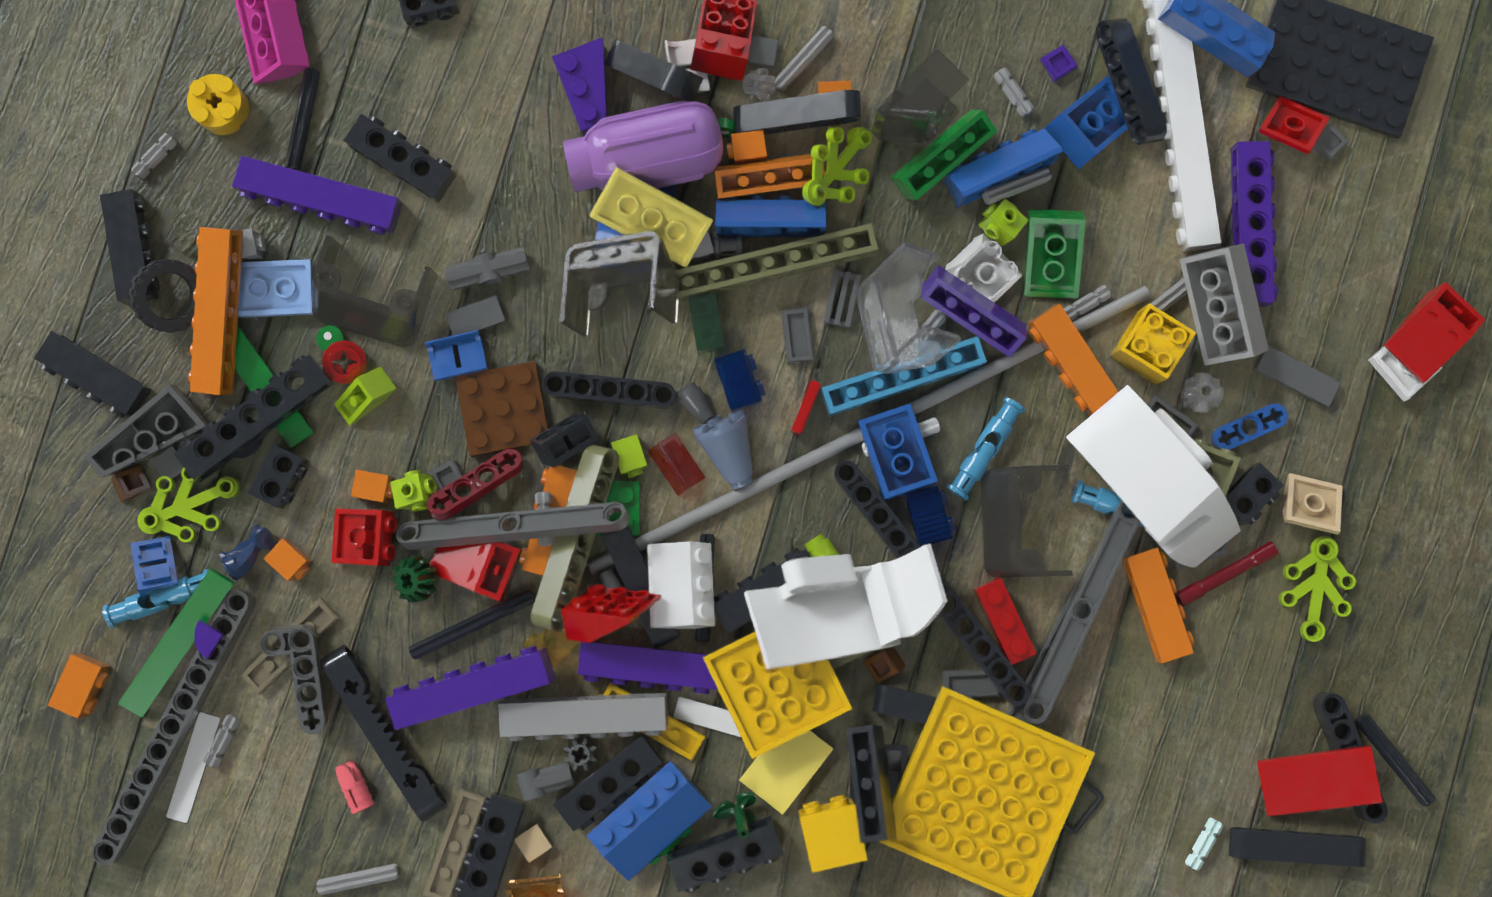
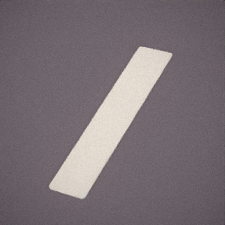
M683 697L678 698L674 718L741 737L728 710Z
M202 712L199 713L166 815L167 818L183 823L188 822L206 765L204 758L207 752L210 751V746L220 721L219 717Z

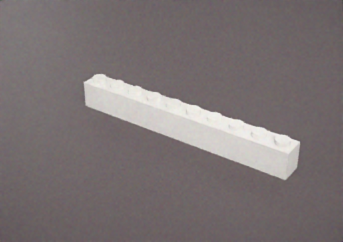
M1143 0V7L1148 9L1149 19L1146 21V29L1148 35L1152 36L1153 43L1150 46V57L1156 64L1154 84L1155 87H1159L1160 97H1158V103L1167 127V134L1164 138L1167 141L1168 148L1165 151L1166 165L1170 166L1171 169L1169 189L1171 192H1174L1175 197L1172 210L1175 219L1178 218L1179 229L1176 231L1177 243L1182 245V252L1215 248L1221 244L1192 41L1158 20L1169 0Z

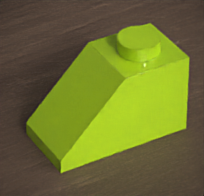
M379 367L357 377L334 405L350 426L385 402L396 390V387L382 367Z

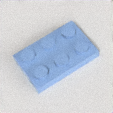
M311 259L241 262L238 318L314 315L313 261Z

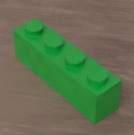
M970 110L890 178L905 199L917 200L998 131L983 110Z

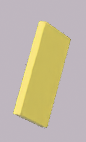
M618 167L613 171L590 213L591 218L687 268L713 222L710 217Z

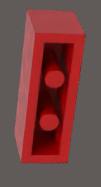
M995 578L972 589L1000 651L1010 664H1016L1035 655L1036 651L1002 578Z

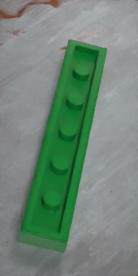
M237 324L235 370L251 392L257 388L262 390L270 384L269 379L274 374ZM274 394L270 398L271 407L278 406L281 403V394ZM297 411L276 427L291 449H294L315 434L300 411Z
M212 567L209 569L118 704L141 718L145 715L195 642L194 632L197 622L202 620L208 623L234 585V581Z

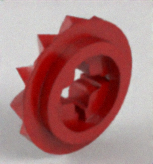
M346 340L334 342L324 351L322 358L324 372L331 380L337 383H351L357 377L363 375L366 369L365 353L355 342ZM343 351H345L348 359L356 361L347 364L345 373H343L341 364L332 362L341 359Z

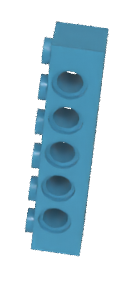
M977 336L823 387L820 392L828 416L831 417L981 367L987 361Z

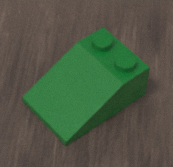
M1028 209L1024 296L1079 298L1086 222L1083 211Z

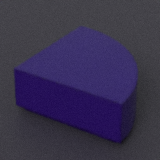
M199 620L194 632L196 647L208 659L225 634L206 622Z

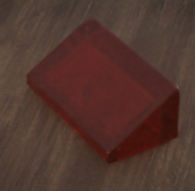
M676 433L657 443L649 450L650 456L676 495L683 494L705 479V476Z

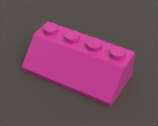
M235 0L254 84L296 76L309 66V56L305 48L303 30L299 23L295 0Z

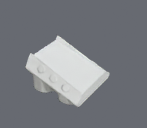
M984 233L973 238V241L948 263L945 270L994 303L1022 277V273L1018 270L1015 263L1009 261L1002 253L1000 245L995 241L989 240Z

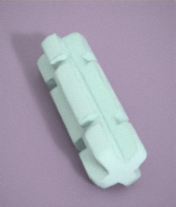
M1214 818L1208 819L1204 826L1206 830H1202L1192 848L1193 853H1189L1185 864L1194 870L1199 871L1204 863L1202 861L1203 858H1207L1217 840L1215 836L1219 835L1224 827L1221 822Z

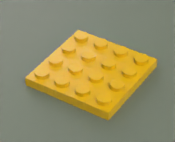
M756 631L703 657L752 759L852 709L829 660L767 669Z

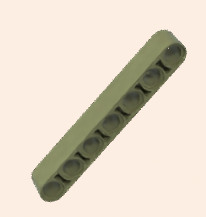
M589 445L585 448L566 507L606 503L619 463V455L615 449L597 445ZM596 533L558 536L555 538L531 612V622L533 625L553 632L563 631L565 627L561 609L568 605L573 598H576Z

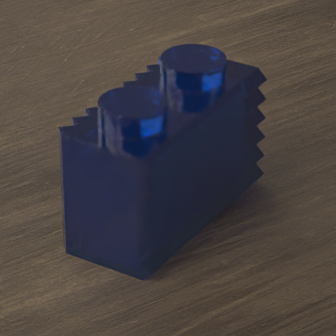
M742 349L714 359L731 412L762 403L761 396L765 395L761 379L755 380L753 370H756L757 367L752 354L747 355L746 350Z
M937 485L904 495L920 547L953 538L952 533L956 532L952 517H947L944 506H948V501L944 490L939 491Z

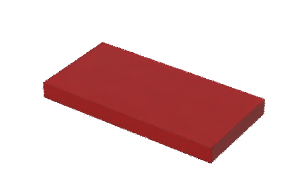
M1371 745L1257 760L1267 816L1382 803Z

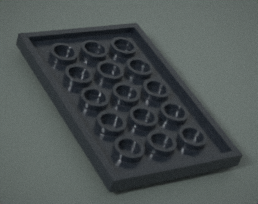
M1275 0L1266 27L1275 32L1274 46L1261 68L1249 76L1246 87L1276 98L1289 99L1311 110L1396 139L1402 137L1434 37L1327 0Z

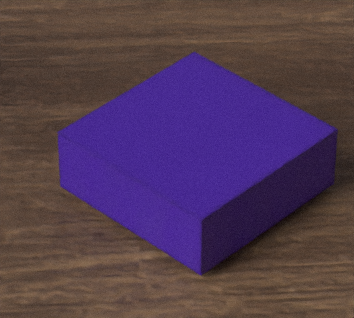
M1064 44L1040 59L1041 64L1054 83L1078 67Z

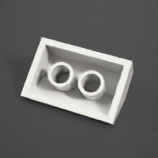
M677 542L647 545L649 593L661 595V599L650 607L651 628L698 629L715 626L711 543Z

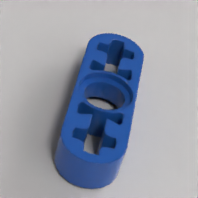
M1280 404L1265 406L1216 428L1211 434V444L1218 450L1222 448L1233 449L1282 427L1288 418L1287 411ZM1271 411L1279 413L1280 417L1276 418L1277 423L1272 420L1263 424L1260 420L1269 416ZM1245 420H1251L1255 423L1256 431L1254 434L1247 435L1243 432L1242 424ZM1221 431L1223 434L1236 431L1238 435L1228 439V445L1225 442L1220 443L1218 440L1222 436Z

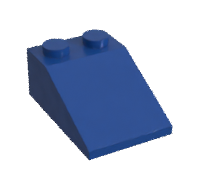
M1107 76L1061 112L1044 129L1056 140L1063 152L1079 170L1128 128L1111 79Z
M911 404L858 421L873 474L884 501L933 486L937 483L938 480Z

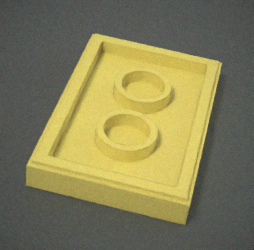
M809 730L757 756L739 781L783 815L832 752L833 748Z

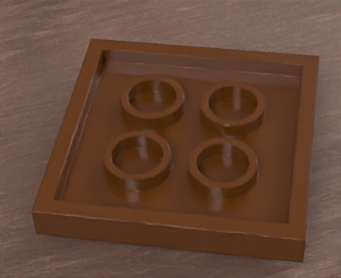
M536 361L455 377L469 456L473 457L505 449L532 445L530 442L532 438L549 429Z

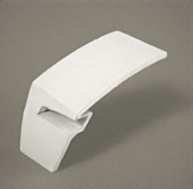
M926 544L896 560L881 562L872 566L854 567L850 554L790 560L782 564L786 581L784 585L744 592L767 669L824 661L901 644V638L914 637L929 626L947 603L931 544Z

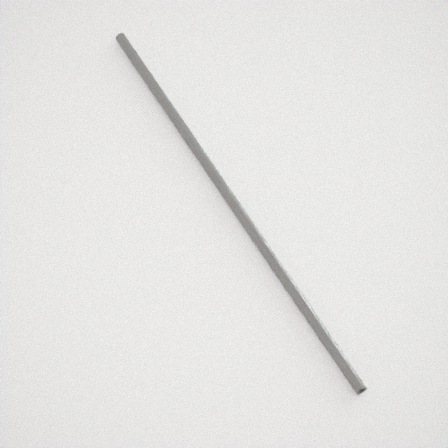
M1143 286L1073 321V324L1078 332L1081 333L1151 298L1150 292L1146 286ZM1033 341L1018 348L1011 357L1004 355L908 404H911L914 415L1045 351L1041 343L1036 344ZM860 427L753 480L747 486L735 489L636 538L635 541L639 550L646 549L649 544H657L864 441ZM608 552L587 564L594 575L614 565V562Z

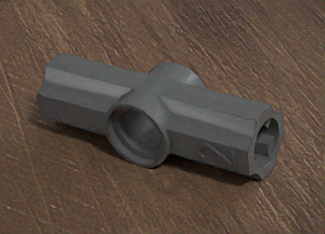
M522 247L498 254L490 252L475 256L471 261L445 267V273L450 289L453 291L477 284L481 286L494 284L502 281L504 277L530 271V266L525 248Z

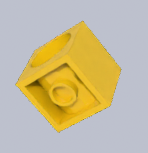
M1148 303L1137 311L1109 357L1152 384L1157 385L1169 378L1197 332Z
M846 795L830 798V803L820 805L819 801L803 804V809L798 810L812 873L867 860L864 843H860L856 807L852 799H847Z

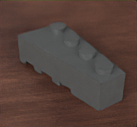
M169 384L89 451L84 458L101 477H110L201 432L202 428L209 424V421L177 385Z

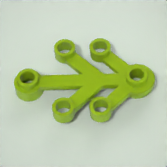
M830 127L826 132L828 145H815L811 150V157L813 159L812 179L804 185L802 195L804 200L812 206H820L826 199H837L841 203H851L854 200L855 191L851 186H842L839 189L828 188L833 180L853 181L856 185H865L870 178L869 172L865 168H856L854 170H843V168L859 149H864L871 143V133L864 127L851 128L847 134L848 145L838 156V143H841L844 139V130L841 127ZM827 160L826 172L823 175V161Z
M183 468L181 471L183 480L173 505L163 509L168 493L175 488V481L168 476H162L156 481L158 491L151 507L143 509L138 516V526L147 534H157L161 530L177 536L184 543H190L195 540L196 530L190 526L181 527L167 521L168 519L180 516L203 525L207 531H217L222 525L221 519L218 516L206 515L193 510V508L218 497H236L241 489L239 481L234 477L225 476L218 480L215 487L188 498L195 481L187 477V471ZM164 479H167L170 483L166 490L162 488ZM226 482L231 485V489L228 492H224L222 488ZM152 515L155 518V523L150 526L147 523V518ZM211 518L216 520L214 528L208 526V521ZM186 529L191 532V536L187 540L183 537V532Z
M1320 536L1314 539L1311 543L1309 554L1295 564H1287L1283 568V575L1286 579L1297 580L1300 578L1302 571L1316 563L1315 573L1292 590L1281 592L1278 597L1279 603L1282 606L1292 607L1299 598L1312 590L1307 621L1303 622L1300 627L1301 636L1310 642L1320 641L1325 635V627L1319 621L1324 593L1333 604L1332 610L1336 616L1346 617L1352 611L1351 604L1341 597L1326 576L1329 566L1337 576L1336 582L1340 589L1350 590L1356 584L1355 577L1346 571L1337 558L1339 549L1336 541L1328 536ZM1321 545H1325L1327 547V553L1325 555H1322L1320 553L1319 549ZM1290 567L1296 569L1294 577H1291L1288 573ZM1344 577L1350 579V584L1347 587L1342 583ZM1286 594L1292 596V601L1289 604L1284 601ZM1341 603H1343L1346 607V610L1343 614H1341L1338 610V606ZM1310 625L1315 629L1312 636L1307 633V628Z

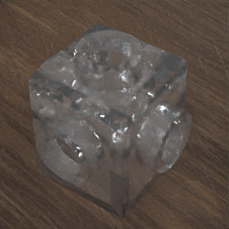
M1195 373V377L1185 380L1181 390V398L1184 399L1183 407L1193 408V412L1209 413L1210 409L1218 407L1219 403L1223 400L1224 394L1223 387L1220 386V379L1212 378L1210 373ZM1203 387L1206 388V396L1202 394Z

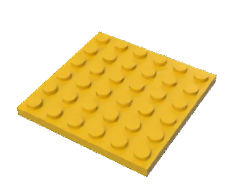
M942 686L892 799L897 839L878 842L1006 897H1032L1095 753Z

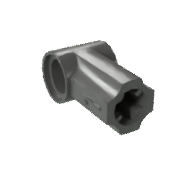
M563 762L542 769L537 767L516 774L523 801L547 795V792L575 785L570 762Z

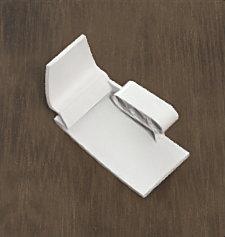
M1128 385L1066 437L1137 517L1151 537L1176 562L1195 568L1241 531L1222 490L1206 471V469L1213 465L1209 456L1163 409L1159 408L1156 412H1153Z

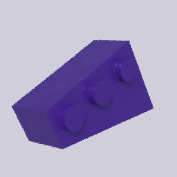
M603 37L552 56L582 136H585L587 131L599 122L600 119L608 117L605 44Z

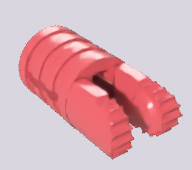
M347 761L336 767L335 773L341 790L345 795V800L348 802V807H350L351 814L375 804L368 790V785L365 783V778H363L355 761Z

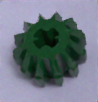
M412 556L411 558L402 559L399 561V565L393 568L396 573L391 578L396 582L393 590L400 591L399 599H407L408 603H416L428 600V598H431V594L437 591L434 583L439 581L434 576L437 568H430L431 560L423 559L422 556Z

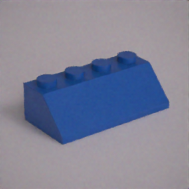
M1169 0L1158 20L1247 78L1261 68L1274 46V31L1226 0Z
M1032 129L1022 134L1019 141L1012 143L1011 140H1008L996 147L997 151L993 153L982 152L972 158L973 162L963 165L961 162L945 176L944 182L956 207L960 208L981 198L982 192L988 188L1053 165L1063 152L1061 146L1045 129L1038 132Z
M737 196L716 200V236L737 237V235H741V237L812 238L825 234V202L820 206H812L804 198L803 200H792L790 196H778L776 200H765L764 196H750L749 200H738Z
M670 761L592 830L587 837L601 855L627 881H630L709 811L712 806L677 764Z

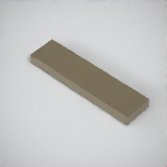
M319 598L292 625L308 624L312 626L316 631L318 640L341 617L322 598ZM302 631L296 633L295 638L298 643L302 645L309 643L310 638L307 633ZM278 638L270 647L280 648V638ZM262 653L240 676L258 695H261L291 666L290 654L268 656Z
M464 788L460 789L423 895L427 897L453 896L473 840L475 828L482 815L481 810L486 796Z

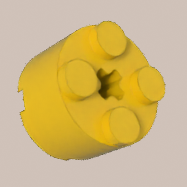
M220 74L205 75L191 82L187 95V107L193 119L206 130L216 135H229L238 131L250 113L249 100L244 92L230 78Z

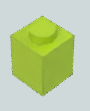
M637 434L611 442L612 448L619 455L618 466L622 475L628 474L629 478L644 474L643 469L648 468V464Z

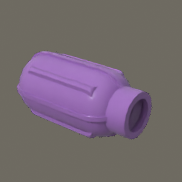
M678 101L602 118L587 131L585 136L563 141L567 166L575 193L599 188L603 191L616 167L656 189L702 179L718 167L723 156V138L716 115L712 108L697 101Z

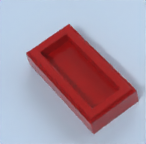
M811 380L790 433L798 436L802 434L821 387L819 382Z

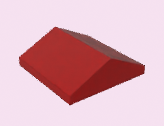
M1279 97L1260 127L1259 133L1309 155L1330 118L1289 99Z

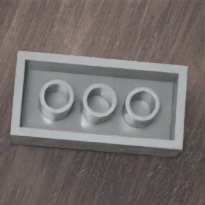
M1244 243L1180 259L1204 365L1254 357L1269 351Z

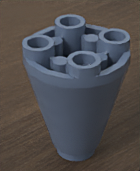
M743 409L729 413L728 417L724 419L721 418V415L711 417L705 421L706 424L693 429L697 441L727 484H731L732 489L742 488L753 482L751 478L753 471L748 424Z

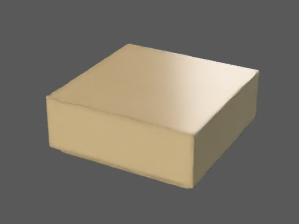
M538 823L514 839L529 863L553 847Z

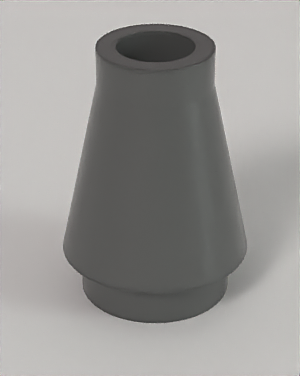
M695 382L690 383L676 394L679 398L678 402L700 424L713 415L701 387H697Z

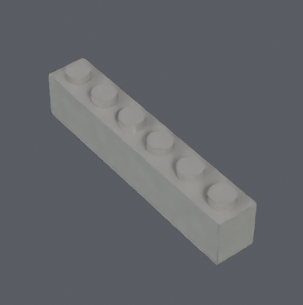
M667 693L503 699L498 704L500 737H508V741L524 740L525 736H535L536 740L551 739L552 735H563L564 739L578 738L579 734L589 733L592 738L606 737L607 733L618 732L620 737L633 736L634 732L645 731V735L653 736L662 734V731L668 727Z

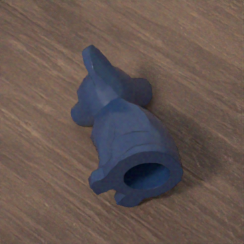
M256 525L252 528L250 539L240 542L230 552L225 553L222 551L219 553L222 565L230 577L238 581L252 568L260 550H272L279 541L273 539L272 533L267 528Z

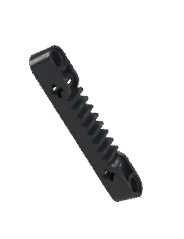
M343 644L320 659V664L416 816L422 822H425L448 806L447 802L429 772L423 766L414 764L416 761L415 757L409 759L406 757L410 749L400 748L404 743V739L395 740L398 730H389L393 722L391 720L384 722L383 718L387 714L386 711H377L381 703L371 702L375 694H368L370 691L369 678L351 650ZM357 681L359 684L356 687L357 691L351 692L349 687L352 686V682ZM417 775L419 779L416 783L410 784L408 780L411 776Z

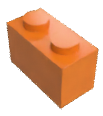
M82 653L71 654L48 706L77 719L88 717V715L94 712L98 704L96 697L100 689H103L109 680L110 675L108 671L110 666Z

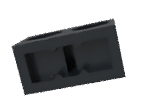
M399 0L407 25L420 27L426 25L428 21L435 19L441 21L449 20L455 14H459L457 0H447L443 4L435 3L436 0ZM421 2V7L418 10H410L412 3Z
M573 413L532 438L530 442L541 463L554 468L593 444L599 438L586 415Z
M272 444L248 494L277 508L284 509L286 505L289 506L295 497L296 491H294L298 480L302 481L308 471V466H306L308 460L281 446ZM290 458L293 464L292 469L285 473L282 470V463L285 459ZM274 483H278L280 486V492L276 497H272L269 493L270 486Z
M1260 462L1252 464L1229 488L1226 499L1239 526L1246 525L1247 523L1252 525L1262 515L1260 510L1266 504L1271 505L1281 495L1278 491L1284 486ZM1258 479L1263 480L1266 485V490L1263 494L1259 493L1256 489ZM1240 498L1247 503V510L1244 513H1241L1237 508V502Z

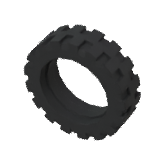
M170 259L155 260L147 266L141 267L138 270L139 273L131 281L132 287L129 288V296H131V301L129 302L131 308L134 309L135 316L147 327L161 332L175 333L176 331L188 329L187 327L192 325V318L195 312L193 293L196 289L197 275L193 267L181 261ZM173 273L179 275L190 288L191 298L189 305L181 315L175 318L165 319L158 317L150 310L146 303L148 284L160 274Z

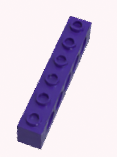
M1241 141L1231 147L1233 246L1244 243L1251 273L1256 272L1261 276L1260 284L1253 282L1259 307H1267L1274 303V299L1278 295V286L1274 283L1277 258L1273 256V246L1276 244V231L1272 230V219L1275 218L1276 214L1275 203H1272L1275 178L1271 176V166L1274 164V151L1270 150V141ZM1249 166L1257 168L1259 172L1258 177L1252 176L1249 173ZM1250 192L1256 193L1258 195V204L1253 203L1250 200ZM1250 219H1255L1259 222V230H1254L1250 226ZM1251 245H1255L1260 249V257H1255L1251 253Z

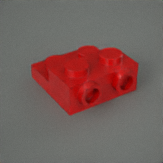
M335 508L331 563L390 566V561L394 559L396 554L395 546L392 544V533L396 532L398 526L397 519L394 517V511Z

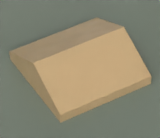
M1289 473L1281 503L1284 522L1338 535L1341 527L1343 486Z

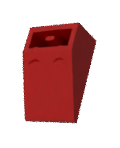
M703 0L690 70L739 81L743 80L748 61L757 1Z
M1444 282L1426 293L1383 346L1422 383H1425L1474 335L1485 319L1447 282Z
M504 542L436 547L430 568H437L434 575L497 601H504L517 569L522 549Z
M601 584L592 585L586 592L579 597L573 598L568 605L561 609L567 640L590 643L631 623L661 599V595L649 593L646 590L630 591L623 587L608 588Z

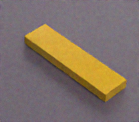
M610 682L603 695H625L632 693ZM668 715L667 729L662 731L660 735L649 737L692 761L706 736Z

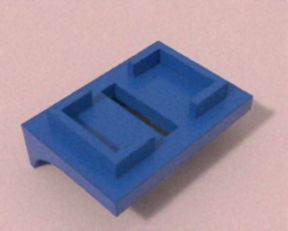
M478 330L425 342L435 382L488 370L482 337ZM454 346H458L462 366L459 368L456 365Z
M170 536L130 543L140 598H143L144 594L152 590L178 585ZM167 561V563H162V564H157V565H152V566H147V567H141V568H140V566H142V565H147V564H152V563Z

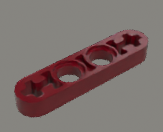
M505 449L434 493L427 501L430 515L436 520H446L519 474L523 468L520 453L515 449ZM507 459H510V461H514L515 464L513 466H510V464H506L505 461ZM497 465H498V467H499V470H500V469L502 470V473H501V474H499V472H498V470H497V467H496ZM485 472L495 474L490 482H482L480 476ZM463 486L470 487L471 493L466 497H460L457 495L459 488ZM449 495H452L455 501L454 504L452 503V500L449 499ZM441 503L445 505V509L440 510L436 507V504Z

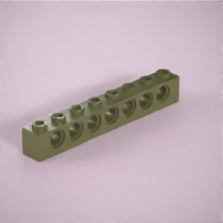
M872 223L662 273L659 274L665 302L668 306L876 256L878 246Z

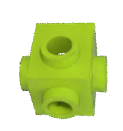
M1004 198L999 203H993L986 207L982 212L985 217L978 225L989 238L995 240L1002 247L1017 236L1028 222V219L1018 211V208L1013 203Z
M420 470L406 472L404 478L390 482L396 509H412L413 512L428 509V499L437 492V485L433 476L421 474Z

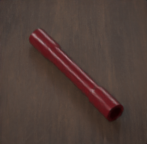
M1269 541L1234 563L1175 593L1176 599L1182 607H1185L1229 580L1279 555L1278 549L1272 541Z

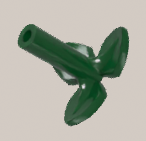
M752 792L740 793L736 796V805L730 801H725L714 810L712 816L716 819H726L734 815L738 836L745 839L749 836L748 824L756 821L754 813L745 808L754 805L756 795Z

